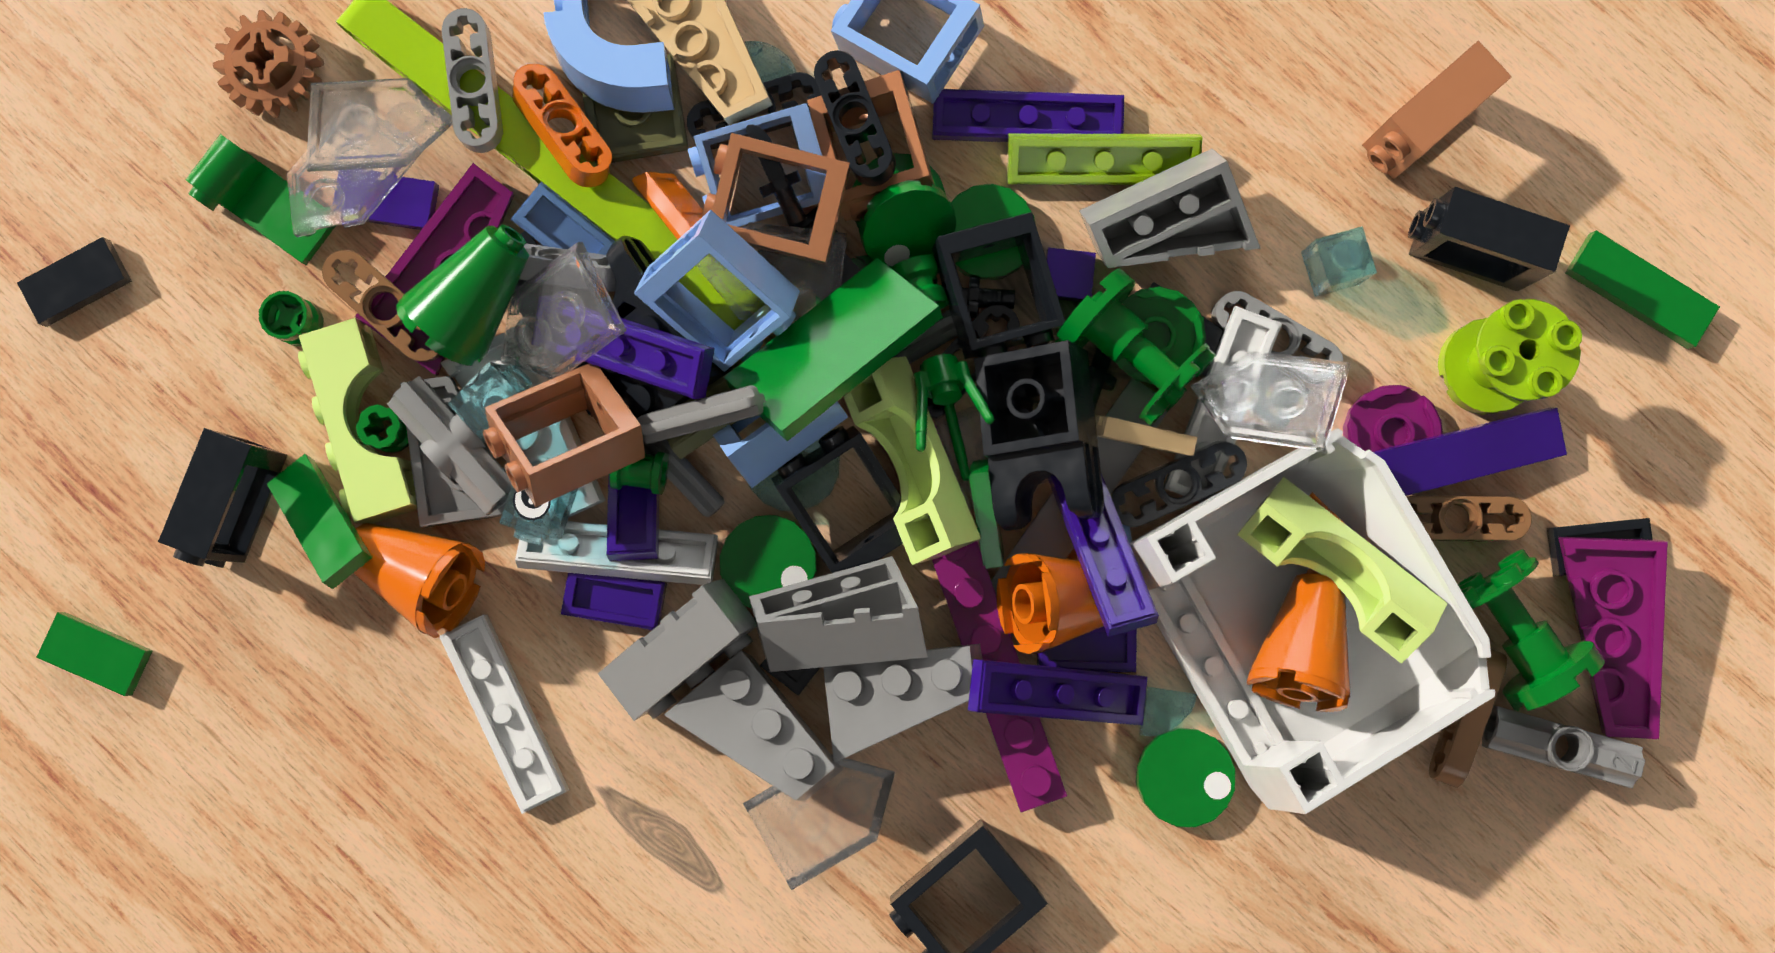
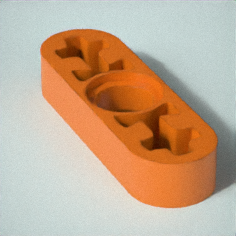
M527 64L520 67L514 75L512 98L521 113L570 180L583 187H596L604 183L608 178L612 161V153L606 142L551 69L540 64ZM528 85H532V89L526 90ZM544 88L543 98L537 91ZM554 118H565L573 123L575 129L568 133H560L553 130L548 122ZM581 154L588 162H579ZM596 160L597 166L593 167L589 162Z

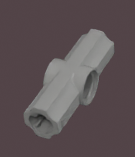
M418 376L416 379L405 383L393 394L387 405L422 443L420 448L446 477L449 479L452 477L485 515L489 516L505 505L514 496L516 490L513 488L506 471L485 449L487 444L460 414L455 415L444 403L445 401L439 397L431 385L423 378Z
M1493 705L1482 736V746L1485 748L1627 788H1633L1635 782L1642 777L1645 764L1642 754L1643 747L1588 732L1579 727L1552 722ZM1564 735L1568 741V750L1559 759L1555 751V744L1558 738Z

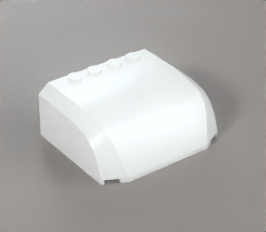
M1339 428L1262 467L1234 485L1223 489L1130 543L1159 615L1156 623L1249 787L1270 810L1301 814L1309 813L1495 697V689L1490 690L1487 658H1491V649L1487 633L1385 460L1372 451H1364L1342 436L1343 431ZM1283 477L1308 496L1313 492L1348 527L1448 603L1434 632L1401 664L1360 632L1355 609L1345 596L1350 698L1348 708L1338 712L1316 711L1317 702L1301 701L1300 709L1285 706L1255 694L1251 691L1253 684L1247 685L1249 671L1294 578L1299 574L1306 573L1310 569L1296 564H1286L1277 567L1237 535Z

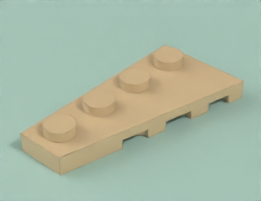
M626 0L658 40L664 42L667 51L728 125L742 121L773 105L726 0Z

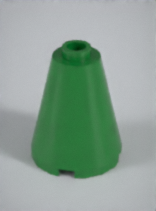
M504 224L500 225L499 228L490 225L485 227L402 296L396 308L397 314L404 326L411 333L418 326L430 337L425 345L453 362L466 366H472L476 360L480 363L489 351L529 258V254L524 248L526 240L516 230Z

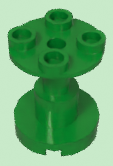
M1118 268L1099 283L1106 289L1104 293L1099 291L1092 298L1087 295L1076 307L1056 336L1059 339L1055 340V343L1069 340L1083 348L1090 341L1114 363L1125 358L1159 389L1139 415L1142 421L1151 426L1165 411L1168 412L1187 392L1185 386L1194 377L1197 378L1217 355L1205 343L1180 367L1144 336L1148 325L1122 303L1133 290L1135 280L1121 268Z
M1524 549L1516 551L1498 563L1500 569L1484 578L1481 572H1477L1458 583L1471 608L1474 609L1485 603L1509 638L1502 647L1519 673L1504 686L1502 693L1514 711H1519L1523 705L1527 711L1537 709L1562 698L1580 687L1575 679L1577 675L1586 669L1593 677L1605 663L1604 658L1592 641H1582L1564 647L1547 621L1535 623L1512 589L1513 586L1532 573L1539 564L1537 559L1529 557Z

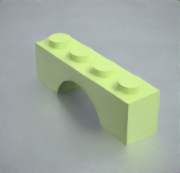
M353 318L299 335L303 349L298 352L299 363L304 375L308 379H312L316 396L312 398V407L319 423L326 426L330 440L325 445L326 454L332 468L335 471L339 470L344 487L340 489L339 497L342 508L348 517H352L356 523L373 524L417 510L411 461L398 457L383 456L372 446L364 444L357 435L356 425L359 421V406L362 396L369 384L384 371L371 328L357 318Z
M894 357L847 393L844 399L855 426L866 430L874 436L884 447L894 464L900 482L901 502L893 520L910 562L914 565L947 555L980 540L981 537L929 411L927 412L926 448L922 452L916 449L917 388L914 374L907 357Z
M1285 477L1280 480L1237 534L1277 567L1286 564L1301 565L1331 578L1354 607L1359 621L1360 632L1401 664L1434 632L1448 604Z

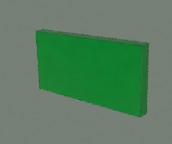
M876 258L791 324L782 334L776 336L727 374L724 379L731 390L750 385L756 386L759 393L764 394L766 401L763 403V412L759 416L780 436L789 441L943 318L939 305L880 259Z

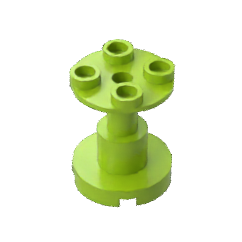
M1535 299L1513 300L1493 312L1488 318L1473 320L1451 333L1444 342L1439 354V375H1443L1444 383L1449 389L1446 392L1451 400L1466 411L1480 415L1508 411L1524 401L1554 396L1570 383L1580 362L1582 332L1578 324L1569 320L1561 310L1547 302Z

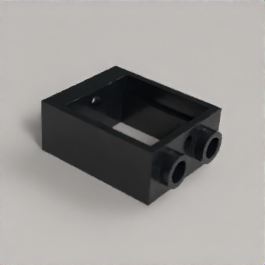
M1454 187L1439 199H1433L1423 211L1419 210L1415 214L1408 231V238L1413 239L1409 255L1514 291H1519L1556 272L1570 225Z
M1032 212L937 237L932 252L939 266L942 285L948 295V305L964 359L1008 352L1007 348L1024 343L1026 348L1055 342L1054 335H1057L1065 323V319ZM1018 247L1040 322L977 339L955 263Z
M839 426L829 431L819 439V448L805 457L802 453H799L777 470L779 474L771 478L776 489L831 573L877 561L903 544L893 520L899 510L901 496L862 434L854 426L847 430L843 426ZM853 448L894 512L832 551L791 487Z
M204 428L158 542L175 548L174 558L203 567L206 563L224 568L226 561L245 563L272 495L267 483L281 473L287 454L244 438Z
M981 820L977 821L890 896V905L894 908L889 914L891 919L907 938L913 933L926 947L922 953L951 952L918 914L911 903L975 848L1020 901V904L963 953L993 952L1048 904L1043 894Z

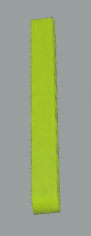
M353 0L336 20V23L359 44L452 115L443 43L388 0ZM476 69L466 71L461 76L460 89L467 93L477 92L483 87L485 76ZM498 87L503 135L500 143L494 148L496 151L540 184L542 182L614 241L621 236H631L641 240L655 259L677 241V238L650 204L610 173L606 181L596 187H583L570 180L516 106L513 98ZM469 105L474 112L475 126L469 129L481 138L482 129L489 128L490 126L486 125L481 119L478 106ZM581 154L579 162H588ZM595 161L589 162L593 167L597 166ZM710 253L679 280L686 289L733 330L737 329L765 305L758 296Z

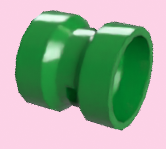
M934 255L915 256L891 267L892 270L939 305L940 310L949 304L946 289L936 284L938 281L937 275L940 270Z
M277 291L270 294L262 302L259 309V322L262 329L268 335L293 346H302L299 335L323 328L324 318L320 309L314 303L289 291ZM299 316H301V322H300V324L298 325Z

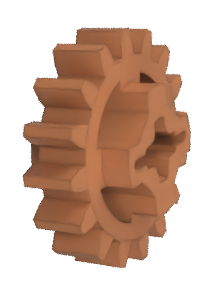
M259 10L257 21L253 23L245 15L240 16L242 28L236 31L233 28L226 27L224 31L231 38L229 43H216L215 49L224 55V60H218L213 63V68L221 75H224L217 82L219 87L230 93L229 99L240 108L246 105V109L256 116H260L265 108V111L272 117L279 118L280 106L283 105L293 113L297 112L298 108L295 100L301 96L303 99L311 101L313 97L307 90L308 85H321L322 79L313 72V68H319L324 65V60L317 53H314L320 47L319 43L310 34L307 35L308 30L298 20L292 22L283 12L279 11L273 20L264 10ZM279 37L292 41L295 49L291 50L287 45H283L279 41ZM247 78L258 87V92L248 89L243 79Z

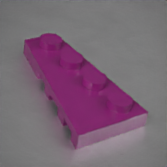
M472 163L385 277L405 294L485 227L490 225L499 228L513 200V192ZM391 293L377 295L371 304L373 315L382 321L392 319L397 314L396 305L398 300ZM358 313L355 315L357 319L385 338ZM404 324L391 330L396 337L401 328L407 331L415 339V343L411 347L415 352L420 348L428 351L431 350L425 345L430 338L425 332L415 329L411 333ZM439 356L433 361L418 363L438 376L442 367L441 362L445 360V357Z
M1558 537L1581 642L1592 641L1605 660L1599 672L1593 677L1589 674L1601 731L1606 737L1659 739L1668 542L1663 540Z

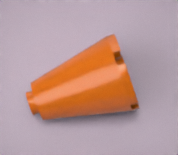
M364 523L355 528L373 558L353 574L424 634L437 638L440 637L437 633L440 629L443 628L450 632L458 626L468 614L481 587L473 582L477 569L482 572L485 571V560L482 551L468 543L370 523Z
M1032 553L1016 554L1007 559L1004 566H1010L1007 577L999 578L997 583V610L1004 633H1013L1020 645H1013L1019 652L1026 654L1042 653L1104 626L1079 561Z
M1308 569L1306 573L1299 574L1294 578L1249 671L1247 685L1253 684L1251 691L1270 701L1300 709L1301 701L1317 702L1316 711L1338 712L1348 708L1350 681L1345 594L1328 576Z

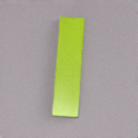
M1008 133L1007 182L1008 184L1135 185L1201 154L1203 137L1200 134Z

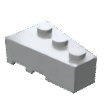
M1213 148L1079 210L1096 252L1107 268L1168 261L1169 257L1198 254L1199 256L1215 255V251L1243 248L1245 251L1261 249L1229 164Z
M893 556L749 597L761 646L770 672L928 658L918 606Z
M724 579L700 586L692 593L694 598L676 612L673 610L660 620V625L645 637L639 638L598 673L633 721L649 713L652 719H655L677 702L672 693L682 685L687 683L693 689L715 672L710 665L711 662L723 653L731 659L753 642L748 633L757 627L755 619Z
M980 644L926 649L928 658L823 667L834 763L968 702L973 659L982 660Z
M742 650L664 714L795 801L808 800L843 770L838 762L834 763L830 752L753 656Z

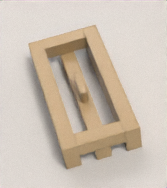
M1095 416L1097 437L1174 454L1194 456L1198 438L1196 436L1108 416Z

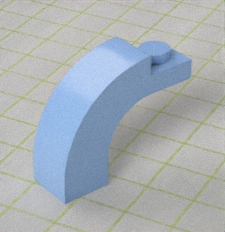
M554 0L556 11L543 13L546 29L562 70L575 87L586 96L605 106L628 112L644 113L674 110L670 65L664 42L619 45L600 38L590 29L588 0Z

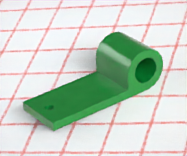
M222 134L217 137L185 179L193 186L188 194L212 211L220 204L305 266L340 221L338 217Z

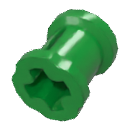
M373 405L361 412L356 425V431L364 444L389 453L400 452L409 446L406 425L391 408ZM385 420L393 424L386 429L387 438L379 436V433L385 429L383 423Z
M668 453L645 454V458L610 473V487L620 490L623 485L651 489L653 494L662 495L666 486L669 469Z

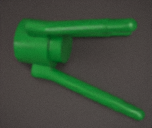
M951 354L935 355L923 361L920 365V371L913 375L917 388L916 449L922 452L926 448L929 397L935 405L943 406L961 478L964 481H969L970 469L954 403L960 400L962 397L961 391L965 388L987 424L994 422V416L971 378L967 362H958L957 357Z

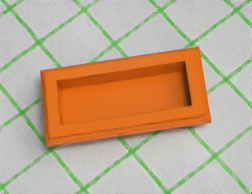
M645 172L632 179L634 186L677 240L702 218L703 209L674 174Z

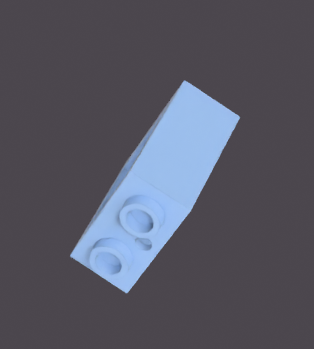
M851 0L849 4L842 5L834 16L831 29L838 49L849 53L856 61L881 75L900 70L907 90L932 104L984 28L980 4L973 0H924L946 12L950 17L919 64L916 65L860 34V31L881 0Z
M807 103L693 136L696 146L688 148V153L696 177L705 175L710 193L716 195L720 177L718 174H714L715 160L710 145L729 140L731 133L742 136L747 135L746 127L752 124L764 130L791 122L798 149L822 156ZM804 169L811 192L797 196L802 208L819 203L826 174ZM707 195L702 196L704 204ZM778 202L731 215L729 210L726 224L740 227L781 215L783 212Z
M709 210L647 267L634 294L684 338L715 348L712 362L725 372L738 360L744 362L756 353L768 335L774 333L778 336L791 325L796 317L793 309L800 290L718 215ZM709 253L765 303L763 307L735 330L728 326L679 282L686 273Z
M837 401L789 441L780 436L768 423H765L742 440L738 433L760 416L737 421L731 426L729 424L713 436L728 459L751 488H753L847 419L848 415Z

